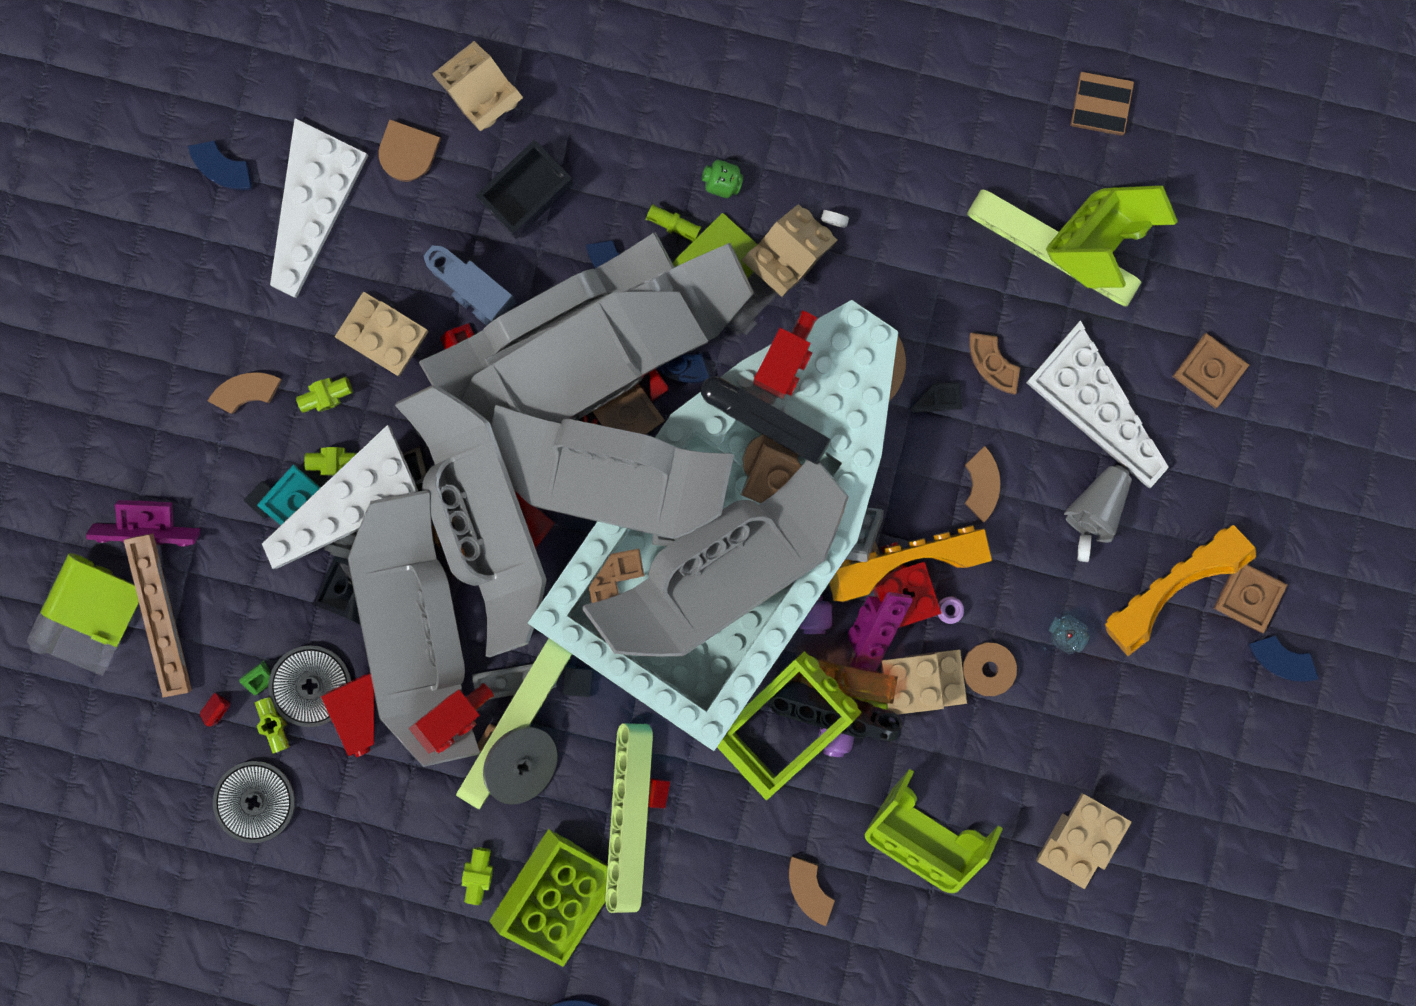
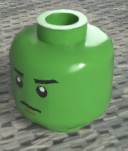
M715 160L711 166L706 165L701 180L705 182V189L708 193L728 199L733 194H738L743 182V175L740 174V168L737 165L722 160Z

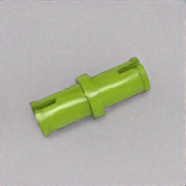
M652 204L645 219L666 228V232L670 234L674 232L692 242L696 239L701 229V226L680 218V214L676 212L672 214Z

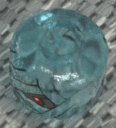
M1070 614L1064 615L1061 619L1055 617L1048 628V631L1051 633L1050 643L1069 655L1075 652L1080 653L1090 638L1087 625Z

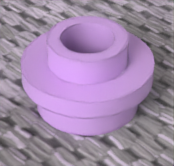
M945 597L938 603L942 613L938 617L943 622L953 624L963 617L964 606L959 599ZM948 605H952L955 608L953 615L946 614L945 608Z

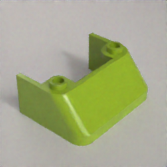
M1163 186L1104 188L1089 196L1047 245L1046 251L1051 261L1087 288H1124L1126 282L1113 255L1114 250L1124 239L1132 238L1137 240L1143 238L1153 225H1175L1178 221Z
M909 769L892 788L865 833V839L869 844L942 891L956 893L989 861L1003 828L998 825L986 838L975 830H965L957 836L914 808L917 797L912 789L907 787L914 771Z

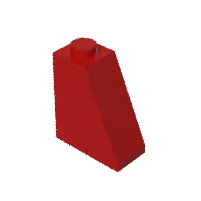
M369 672L321 695L348 756L355 754L356 757L362 756L371 751L369 746L374 745V688L371 673Z

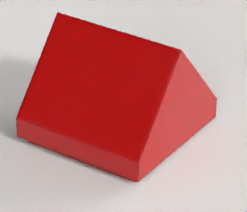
M650 778L648 807L666 808L670 781Z

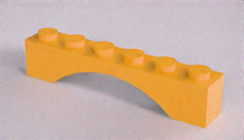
M974 525L959 528V534L950 536L949 532L933 535V541L926 542L925 538L910 541V547L901 549L900 545L884 548V554L876 555L875 551L871 552L867 562H851V560L845 559L829 582L834 601H847L869 595L875 585L889 571L914 559L933 558L944 561L956 568H966L990 562L992 559L985 529L975 530Z
M1234 525L1229 529L1224 528L1214 536V540L1207 546H1199L1189 560L1185 563L1183 561L1177 563L1167 577L1155 580L1151 584L1150 590L1143 595H1136L1130 600L1127 608L1121 612H1114L1107 619L1105 624L1107 633L1127 656L1149 641L1158 613L1175 593L1190 583L1205 577L1219 574H1235L1256 558V548Z

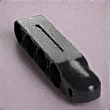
M717 376L709 377L702 383L701 396L706 403L816 465L819 464L832 441L825 435L723 378Z
M794 681L786 683L769 701L771 710L777 715L828 729L841 717L814 687ZM852 698L862 713L841 732L842 734L856 738H866L868 736L888 742L897 740L901 736L902 721L896 713ZM889 718H894L896 722L890 721Z

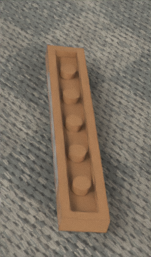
M150 533L124 539V544L162 697L189 693L192 691L154 534Z

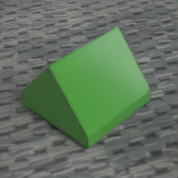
M263 660L241 676L239 682L256 696L268 687L272 671Z

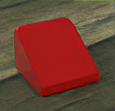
M468 323L446 331L440 337L444 348L447 349L472 337L474 332Z
M656 369L650 372L651 401L654 403L669 393V388Z
M214 693L200 711V717L204 724L208 727L217 725L231 706V703L219 694Z

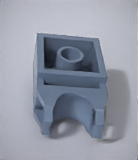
M432 245L424 254V260L429 270L454 291L451 296L464 308L468 309L469 306L474 308L472 313L486 326L499 316L512 310L517 304L509 292L473 262L463 263L442 246ZM434 252H437V253L434 255V257L430 260L431 255H432ZM439 258H446L444 265L435 267V263Z

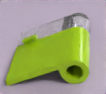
M722 213L672 264L676 267L731 243L754 293L728 322L727 326L738 336L742 333L747 336L757 325L754 320L778 293L742 261L746 254L758 244Z
M69 553L26 640L30 645L29 649L38 654H45L46 652L103 676L139 603L135 584L94 567V563L83 556Z

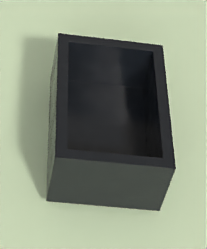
M534 139L476 194V197L495 219L517 239L563 196L574 183L572 177Z

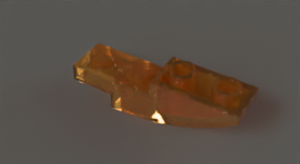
M814 657L819 663L820 668L827 676L832 677L838 683L839 689L845 695L893 704L898 676ZM800 672L793 677V681L813 687Z

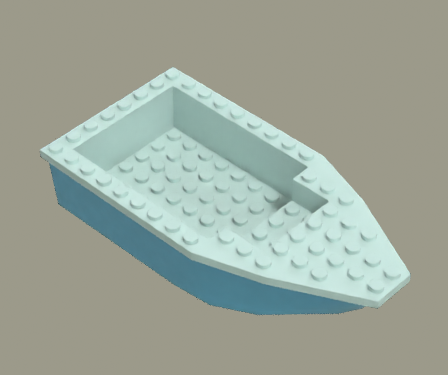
M851 300L818 318L806 340L811 343L808 350L813 353L805 370L798 369L795 376L800 379L791 396L786 394L782 400L753 385L754 378L771 345L742 360L720 377L832 440L820 462L847 493L849 498L835 538L824 562L684 656L657 657L614 654L583 611V605L592 603L589 586L611 554L640 549L645 576L617 582L619 594L633 589L649 578V570L653 560L667 546L652 545L653 534L597 521L528 624L702 744L715 751L858 541L882 456L898 331ZM700 392L670 415L655 438L680 449L704 453H730L734 455L723 509L739 500H751L740 495L747 480L743 470L742 457L750 441L761 434L706 403ZM798 455V461L802 466L806 459Z

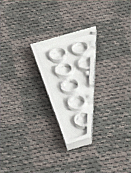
M297 119L294 120L270 282L272 287L294 298H297L368 157L367 153Z
M1079 321L1026 383L1144 485L1151 488L1169 467L1153 440L1149 438L1142 426L1141 420L1134 413L1109 367L1105 365L1098 353L1097 347L1084 330L1085 327L1082 322Z
M387 425L262 543L272 569H278L358 531L370 501L419 492L391 426Z

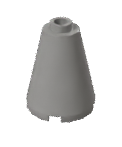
M1115 465V467L1109 466L1067 508L1064 515H1068L1066 521L1084 535H1089L1090 533L1097 535L1096 541L1111 542L1115 537L1132 481L1129 471L1119 465Z

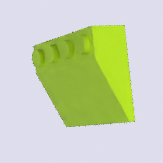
M548 829L489 922L499 935L564 967L605 903L608 865L572 841Z

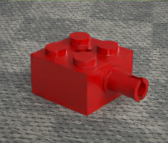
M803 310L791 333L779 328L753 381L754 386L782 400L786 394L790 396L793 394L800 379L795 375L798 369L805 370L813 353L808 350L811 343L806 340L818 318Z
M895 542V543L889 544V546H888V545L882 546V547H880V549L882 550V552H883V554H884V553H885L884 548L891 547V546H895V545H898V544H897V542ZM925 562L908 567L901 564L889 571L873 588L874 596L878 597L881 603L888 592L903 594V589L905 592H910L912 602L899 628L942 614Z
M482 683L480 687L467 697L458 689L410 726L409 730L428 754L434 751L439 754L455 742L452 738L456 734L459 736L466 734L477 725L474 720L480 715L476 710L490 698H493L494 694L485 683Z

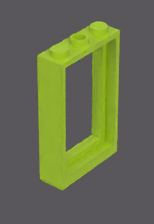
M804 651L740 712L717 748L767 801L844 731L862 712L858 709L856 702L839 689L838 683L832 677L825 674L817 660ZM800 672L841 717L775 776L735 732Z

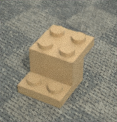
M475 41L432 73L463 114L479 131L491 127L499 116L504 112L514 109L518 101L523 98L518 90L506 79L491 56Z
M798 204L773 225L761 242L749 251L742 261L783 297L806 276L821 256L831 249L838 240L827 227L822 226L807 209L802 208Z
M363 291L335 337L400 377L427 335L428 330Z
M959 649L881 660L887 710L893 711L896 714L944 709V706L967 704Z
M1081 793L1069 816L1062 813L1036 861L1085 889L1098 866L1105 870L1129 828L1131 821Z

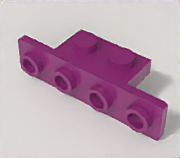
M118 500L115 503L117 524L94 523L87 531L86 539L95 540L99 543L109 541H122L124 543L126 538L153 533L156 545L172 543L178 546H189L197 541L200 535V528L174 527L172 502Z
M888 592L882 603L878 597L868 596L864 605L859 610V615L853 627L850 628L848 633V640L856 654L846 673L848 679L872 680L912 602L910 595Z

